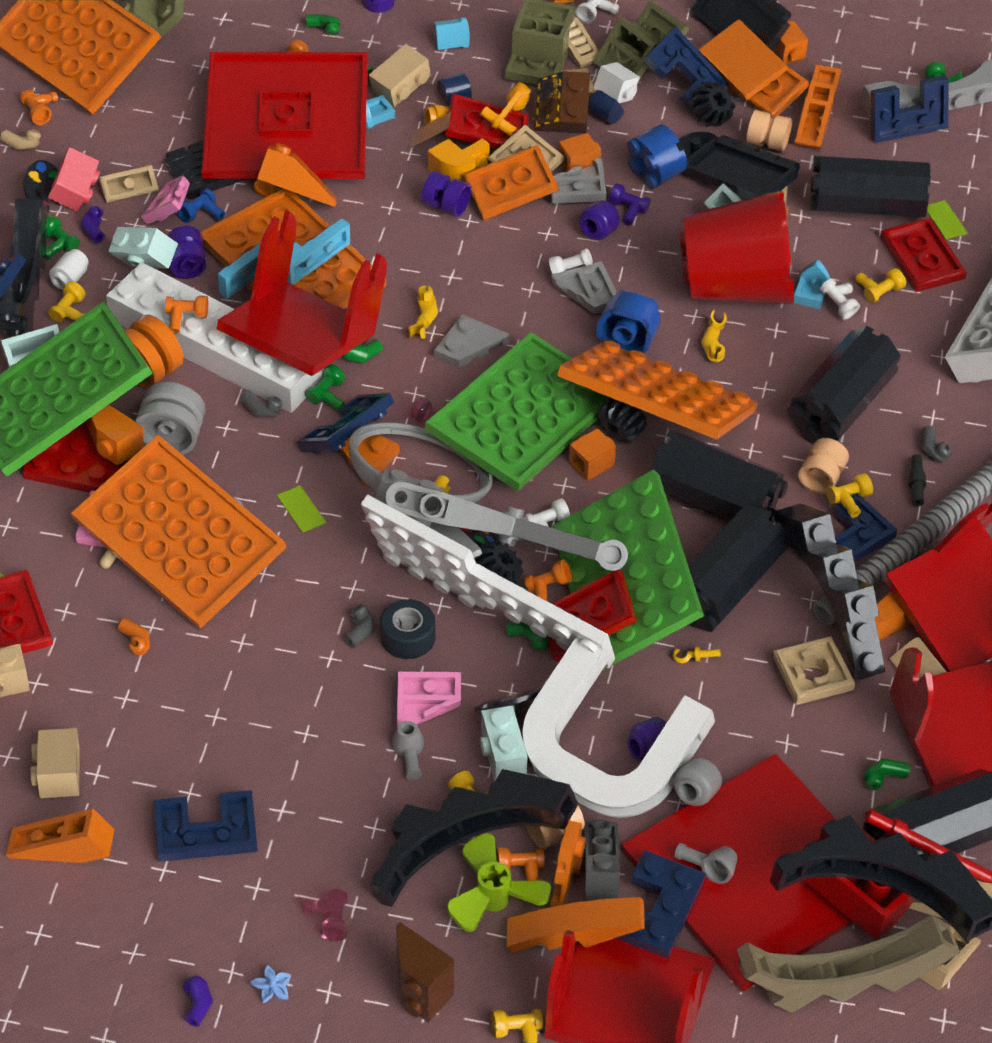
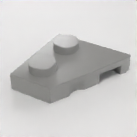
M602 158L594 159L593 165L584 169L579 165L571 168L568 172L554 175L559 191L551 193L552 203L606 201L607 193Z
M602 261L551 275V283L554 287L593 314L603 312L609 300L617 292Z
M461 315L434 349V358L460 368L475 358H481L489 354V348L498 344L502 346L507 345L510 340V334Z

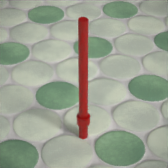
M869 809L865 815V821L884 830L886 836L890 837L900 832L909 844L930 855H940L949 850L909 829L907 823L897 818L890 819L873 809ZM953 852L974 878L982 882L992 883V871Z

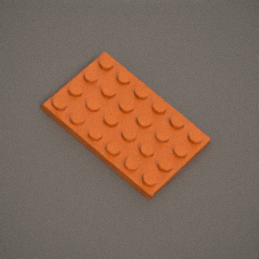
M18 0L0 20V49L92 115L95 114L161 38L156 30L112 0Z
M283 188L201 231L204 247L227 267L241 258L244 253L249 252L261 243L266 228L274 216L279 218L280 230L285 210L290 211L296 218L295 242L302 247L309 240L314 239L325 231L330 225L294 192ZM349 244L294 284V286L345 309L348 307L353 281L360 267L367 259ZM254 280L248 285H246V287L251 292L253 289Z
M603 341L560 365L557 375L716 440L754 414L758 402L751 400L750 396L746 393L738 391L733 393L724 389V386L718 382H705L698 379L695 373L689 371L680 372L672 369V365L667 362L652 361L647 359L644 353L639 351L629 352L620 348V344L613 341Z
M160 435L153 438L71 513L72 518L199 629L211 620L287 548L286 542Z

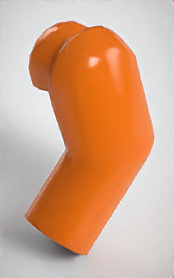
M123 618L119 623L118 631L130 637L131 644L129 643V648L132 653L138 656L144 655L151 646L149 631L132 620Z

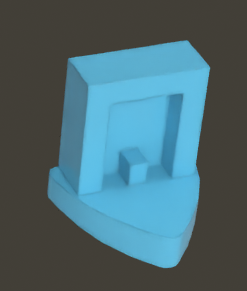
M466 17L434 22L435 40L438 50L469 47L470 33Z
M383 95L367 100V129L395 118V109Z
M819 260L810 263L801 271L794 294L795 304L816 309L821 308L825 294L820 291V287L830 279V276Z

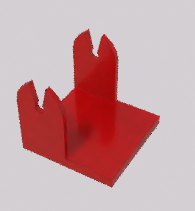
M285 210L280 230L279 218L274 216L262 237L251 300L218 319L217 330L313 376L375 334L387 274V262L381 254L376 253L370 272L371 262L368 260L364 261L353 281L347 311L288 283L297 221L290 211Z
M985 502L965 516L934 549L886 573L883 577V580L929 651L946 672L982 664L992 659V539L985 530L992 522V503L988 506Z
M914 647L905 649L889 694L930 787L978 769L992 772V661L934 676L931 675V672H928L919 679L918 673L921 667L922 652Z
M566 930L563 934L561 954H556L550 975L544 1038L560 1043H689L714 968L715 958L673 947L667 959L615 938L586 948L578 941L575 949V932Z

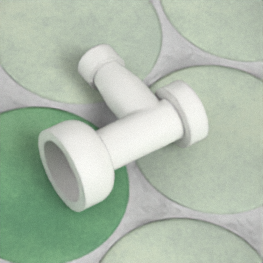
M588 0V2H583L577 7L576 16L584 23H591L597 15L596 7L616 15L620 5L613 4L608 0Z
M586 248L581 250L580 254L566 259H562L559 256L549 259L552 274H556L580 265H591L593 261L589 250Z
M831 278L820 287V291L831 297L839 306V316L846 320L858 311L860 304L855 299H847L844 296L853 291V286L850 283L835 286L836 282Z
M560 498L552 503L550 509L534 515L528 513L524 517L529 518L528 521L549 527L547 522L555 519L560 522L569 517L570 512L564 499Z

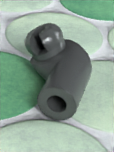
M246 391L240 397V402L255 416L275 417L281 412L282 401L276 396L269 397L267 402H260L250 391Z
M925 426L922 428L921 450L936 462L946 461L952 452L949 444L945 446V442L936 443V429L934 427Z
M357 604L351 610L354 628L344 636V641L350 648H355L374 629L372 613L370 610H367V606L364 604Z

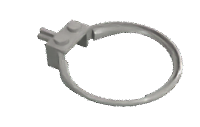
M377 422L357 428L350 437L349 453L355 471L376 492L375 499L386 504L385 492L387 488L397 481L408 482L442 492L443 488L438 487L430 480H418L409 477L401 470L385 468L384 473L371 466L360 455L358 447L367 437L378 434H400L430 441L454 452L467 461L479 475L480 488L474 493L454 496L477 503L486 496L492 486V474L425 431L423 427L397 422ZM396 492L395 500L398 503L404 502L406 499L405 492ZM428 499L425 502L426 510L432 511L435 509L436 502L433 499ZM409 516L430 528L431 521Z

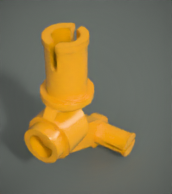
M518 82L516 85H513L506 95L507 106L500 115L496 114L488 106L484 108L480 115L493 124V128H499L511 137L517 127H514L505 118L511 109L521 110L526 106L531 89L525 84Z

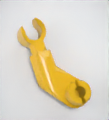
M427 285L419 287L417 291V301L421 314L417 318V323L408 327L409 338H412L414 334H420L421 339H425V329L430 326L438 315L433 289L430 286L427 287Z
M713 310L709 318L708 327L701 340V345L709 361L719 363L724 359L726 350L718 342L720 330L725 326L727 316L724 312L722 322L717 323L713 318L715 311Z

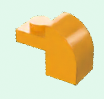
M482 138L462 150L451 140L447 139L428 150V171L431 173L438 171L451 177V181L459 179L465 182L464 174L489 164L490 144Z

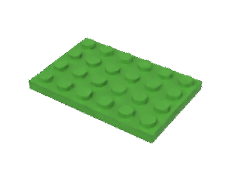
M104 301L0 374V469L6 476L21 468L153 373Z
M530 332L426 421L425 431L508 486L519 491L599 418L597 411L609 397L558 377L560 365L572 358Z
M654 469L552 525L554 529L599 542L606 539H615L622 542L627 549L628 558L620 570L624 574L637 621L609 636L615 656L612 665L704 616L660 475ZM558 549L561 560L564 559L568 563L572 572L573 580L571 583H568L570 593L611 572L602 568L596 560Z

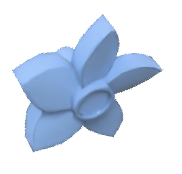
M267 966L264 970V978H256L250 984L255 988L263 989L261 994L262 1003L270 1000L273 994L278 999L288 1000L286 985L290 981L291 974L283 972L276 975L275 971L270 966Z

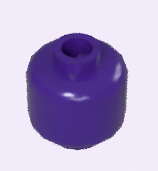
M604 200L596 201L585 208L579 217L581 230L587 237L593 240L604 239L613 233L620 223L617 209L610 202Z
M652 717L631 728L627 739V746L635 759L643 761L667 723L660 717Z

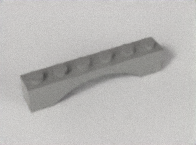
M992 60L985 61L979 69L969 76L949 83V110L992 101ZM889 80L864 85L861 106L871 121V90L894 85L900 89V109L920 105V86L900 84Z

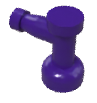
M615 183L609 196V202L612 205H619L621 202L630 205L622 222L625 225L631 226L639 211L646 214L651 198L644 197L643 199L627 193L623 185Z

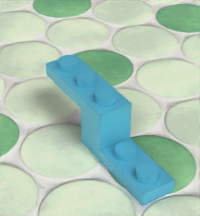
M341 218L335 224L328 226L325 231L314 239L309 240L303 247L294 241L287 282L292 285L296 284L350 244V223ZM260 244L249 252L244 253L241 258L218 273L219 294L228 299L254 280Z

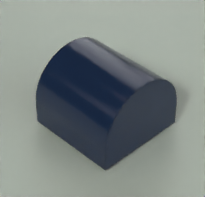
M464 73L437 81V90L447 106L450 105L452 94L472 99L470 82Z
M596 90L590 99L589 111L610 124L616 123L625 113L616 99L601 90Z

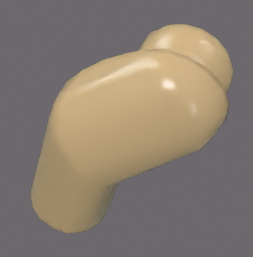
M32 129L27 131L26 137H20L9 130H4L0 140L16 150L33 149L39 146L41 134L39 131Z

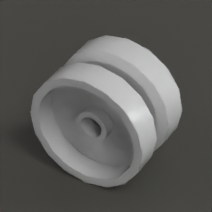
M172 382L153 384L145 391L140 404V410L135 419V422L144 427V446L157 435H160L182 455L190 452L197 443L200 427L206 414V407L200 395L189 387Z

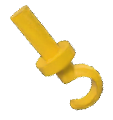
M697 646L694 651H687V655L684 658L676 657L680 650L678 648L672 654L675 662L683 664L687 663L691 658H695L696 662H701V658L721 657V650H701L700 646Z

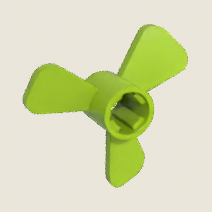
M485 833L467 842L463 848V858L478 874L477 887L451 899L448 903V913L461 929L466 932H473L478 927L485 911L496 912L503 910L510 902V895L535 905L546 904L551 894V885L545 881H511V873L508 867L500 862H496L495 837L490 833Z

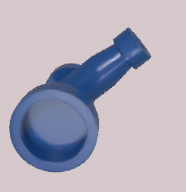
M204 189L201 191L200 196L193 201H184L181 209L176 214L181 221L189 223L195 219L196 211L201 208L214 215L219 221L224 218L225 211L221 208L219 209L215 204L216 198L214 193L210 189Z

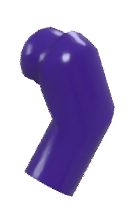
M93 205L85 213L81 221V228L94 243L98 244L105 237V234L99 229L103 210L99 206Z
M193 976L187 978L183 984V990L188 991L187 995L191 996L193 1001L184 1019L188 1024L199 1027L213 1003V998L207 981L200 976Z

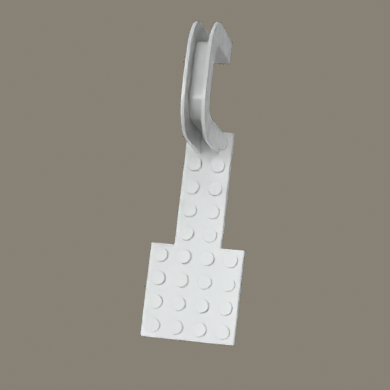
M367 494L361 503L366 515L365 519L372 528L371 532L378 541L377 545L383 552V558L389 564L398 567L399 564L404 565L408 568V572L416 579L423 580L426 577L433 581L432 584L437 590L444 594H448L451 591L459 595V601L470 608L477 605L482 609L487 607L493 610L496 607L503 611L504 615L511 621L518 624L521 621L530 626V629L535 634L543 638L549 636L557 640L556 643L566 650V653L532 702L524 720L523 742L536 774L541 778L570 784L579 804L608 817H633L643 814L660 804L674 787V778L678 771L692 759L715 723L713 710L685 695L641 764L627 775L612 776L568 753L559 745L561 732L603 668L609 669L615 660L608 634L480 566L475 562L470 549Z

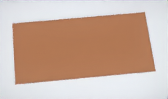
M451 112L412 132L409 149L449 129Z

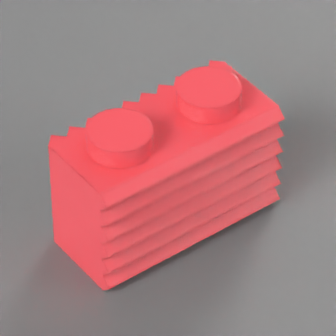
M69 147L57 171L48 195L49 200L53 199L54 202H59L64 207L68 206L69 209H74V211H78L82 203L87 205L94 191L90 189V185L94 186L100 175V171L96 170L99 161Z

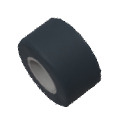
M402 599L391 603L383 610L380 617L381 644L388 653L397 658L416 659L425 655L432 649L436 640L435 615L431 608L423 602L413 599Z

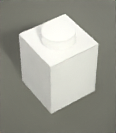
M618 62L603 65L600 67L594 89L595 91L601 90L619 103L632 100L635 96L640 77Z

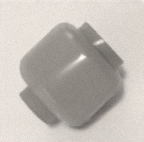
M695 758L687 762L674 778V788L677 795L686 804L692 806H702L709 802L719 791L722 784L720 771L713 763L703 758Z

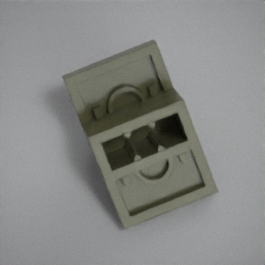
M112 0L156 30L161 38L183 19L184 0Z
M524 0L512 30V55L505 70V79L537 85L538 78L562 72L568 57L569 30L575 17V6L542 0Z
M649 0L636 23L619 17L595 58L594 63L601 67L618 62L638 75L640 81L646 69L650 68L643 59L675 26L684 36H686L690 27L655 2Z

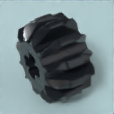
M709 81L694 91L692 94L693 98L689 103L694 107L692 113L698 115V122L704 121L706 127L712 125L717 127L731 119L736 105L731 102L734 96L727 93L728 87L722 88L719 81L716 83Z
M611 397L605 400L597 411L598 420L604 426V430H607L611 436L616 437L621 442L631 443L644 432L648 425L646 415L641 412V409Z
M498 539L482 544L480 546L482 554L474 558L475 562L506 580L517 584V581L524 572L521 567L523 561L517 558V551H512L508 543L502 545Z

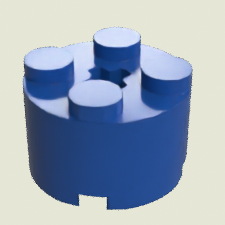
M660 124L627 142L631 157L628 160V165L634 174L640 173L644 177L650 189L660 186L687 168L686 154L684 149L679 152L676 146L679 140L667 126Z
M625 290L616 292L607 303L597 323L596 333L598 339L616 342L620 344V348L629 352L639 351L645 353L649 349L660 326L661 319L658 303L654 299L646 298L638 293Z

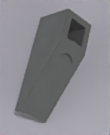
M607 820L585 821L584 901L619 898L618 823Z

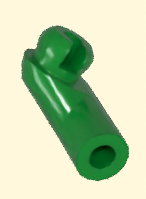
M306 14L307 27H326V32L330 35L339 33L341 23L337 17L326 14Z
M374 339L365 346L358 345L343 355L342 358L363 364L382 352L383 346L379 340Z
M513 621L507 622L508 637L526 636L532 641L531 646L535 650L545 649L548 646L547 638L549 636L545 638L538 636L530 629L529 625L522 621L519 624Z
M884 758L866 769L863 779L866 782L867 788L878 790L884 784L883 779L887 776L907 778L910 774V764Z

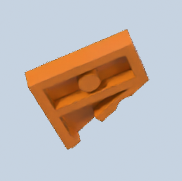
M378 434L364 439L359 444L358 452L371 466L382 472L400 453V445ZM349 437L344 441L346 444L339 452L347 458L348 465L354 470L349 453ZM361 479L362 485L367 488L368 485Z
M568 821L560 846L554 883L557 885L550 907L566 903L574 875H580L585 859V856L582 854L586 837L581 836L582 823Z

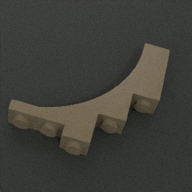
M933 915L886 938L835 952L812 955L776 954L766 952L750 943H746L737 949L741 960L739 967L743 976L748 981L764 987L773 1005L779 1006L791 1013L824 994L844 1003L874 984L894 993L960 954L949 924Z

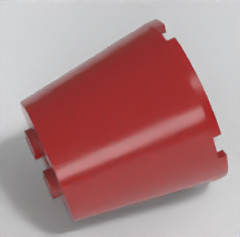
M777 191L683 215L684 232H679L682 257L687 258L682 259L684 284L690 283L692 300L794 303L793 279L790 278L789 265H791L784 191Z

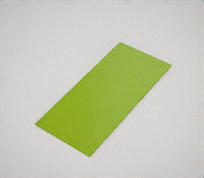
M946 200L928 204L927 212L946 240L968 234Z
M301 485L277 495L303 533L327 523Z

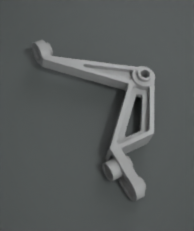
M404 481L392 483L385 492L386 504L405 515L447 526L492 532L499 535L498 540L503 543L515 545L516 540L523 541L525 539L596 560L602 568L610 571L622 568L628 558L625 545L618 540L606 539L599 542L528 521L529 518L523 516L524 510L507 506L506 511H496L446 492H440ZM398 491H404L406 494V499L402 503H398L395 500V494ZM428 499H433L436 502V507L432 511H428L425 508V502Z

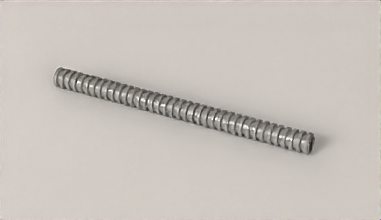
M992 460L975 472L968 480L964 481L950 495H947L937 505L933 506L926 514L922 515L920 519L896 536L895 539L891 540L877 554L856 569L857 579L873 585L874 589L884 582L883 577L886 573L909 562L910 559L947 531L948 528L952 527L965 514L969 513L971 509L975 508L977 504L981 503L983 499L992 494ZM826 595L813 604L815 616L822 623L831 625L835 622L836 618Z

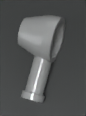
M404 721L399 724L393 734L392 747L398 755L405 758L406 778L414 781L422 777L417 755L424 748V737L414 722Z
M680 843L675 851L676 859H683L701 866L702 871L706 873V877L715 883H727L735 872L737 854L730 847L722 846L711 851L709 854H704L687 847L686 844Z

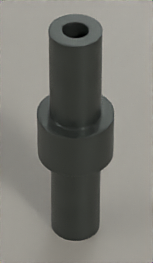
M919 454L911 456V472L908 474V486L912 489V504L914 506H922L924 504V488L926 487L923 459Z

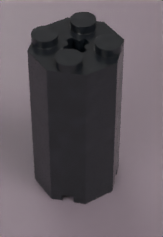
M814 156L813 172H817V174L811 176L810 192H815V195L811 194L810 211L926 217L929 203L928 185H930L931 180L930 163Z
M869 326L851 330L791 398L787 414L807 442L814 444L821 438H830L838 441L898 372L899 366L896 367V365L900 361L901 355L889 336L883 333L877 336L872 333L875 329Z
M669 431L666 437L671 438L668 444L661 443L650 471L654 469L660 475L666 494L730 520L745 505L765 509L772 515L768 520L774 524L775 517L773 511H776L775 507L778 499L784 497L789 484L783 480L784 474L680 432Z
M745 505L688 565L704 614L700 619L690 623V626L712 632L789 547L784 527L779 522L774 525L768 520L772 515L765 509Z
M978 769L873 810L890 819L897 818L907 823L909 829L958 854L992 840V772ZM867 821L863 823V830L875 840L886 836L884 830ZM911 845L923 861L930 856V854Z

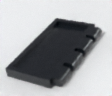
M697 0L691 9L694 14L718 34L740 19L772 51L789 28L788 20L792 15L789 10L776 0Z
M721 135L719 138L713 137L687 158V168L681 173L718 188L724 183L736 195L749 199L782 191L798 177L800 163L785 157L781 158L780 155L764 149L760 150L756 146L742 141L739 142V140L729 136Z
M204 140L188 145V151L182 147L166 153L165 166L173 179L184 175L190 182L186 193L188 200L200 196L201 191L204 189L215 191L246 180L202 179Z

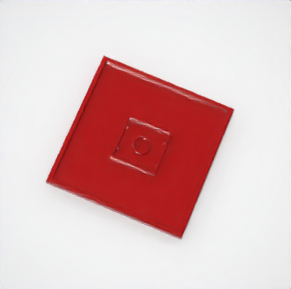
M210 52L202 179H257L269 145L275 146L276 143L289 146L291 148L290 152L295 153L319 179H365L368 52Z
M777 754L772 755L721 785L716 795L702 806L687 805L621 844V851L635 868L645 850L702 871L701 866L675 858V851L680 843L686 844L687 847L704 854H709L711 851L722 846L730 847L735 851L737 863L732 878L725 884H718L706 877L684 925L709 955L715 958V962L741 992H744L756 983L748 981L740 970L739 964L741 960L737 951L739 947L750 943L769 953L803 955L854 923L803 880L779 891H776L769 882L774 863L781 855L795 853L803 849L810 842H818L821 828L828 821L836 819Z

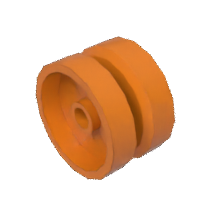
M150 314L143 315L133 322L130 328L124 329L153 372L142 382L138 383L137 386L147 389L153 384L161 382L165 375L172 374L184 363V354L176 336L157 317Z

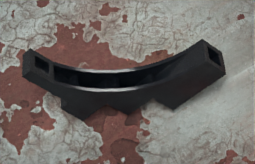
M15 198L10 258L19 253L26 259V262L0 299V329L7 331V336H18L25 334V332L33 331L34 300H39L40 269H45L48 202L43 199Z
M802 503L773 511L775 522H779L785 529L789 546L806 562L826 595L847 649L852 678L858 681L886 672L875 616H878L879 612L874 587L857 579L852 550L836 543L830 514Z
M502 769L496 780L490 785L488 794L454 786L449 796L443 801L439 812L406 804L391 828L397 841L391 846L388 856L380 869L374 874L370 885L380 903L392 907L407 881L420 868L448 848L476 835L508 827L545 826L565 830L568 821L572 818L579 805L570 784Z
M850 815L839 820L833 819L828 821L821 828L818 842H810L803 849L795 853L781 855L774 863L769 881L776 891H779L808 878L847 877L867 880L894 888L924 903L944 918L960 934L965 942L992 929V898L952 850H948L940 855L932 854L923 861L900 832L888 838L886 836L881 837L872 843Z

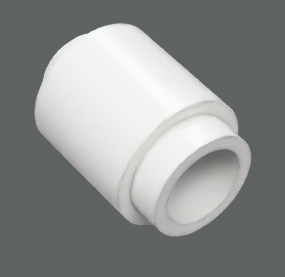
M77 249L65 252L49 271V276L54 286L63 289L69 281L77 283L87 271L89 262L86 255Z

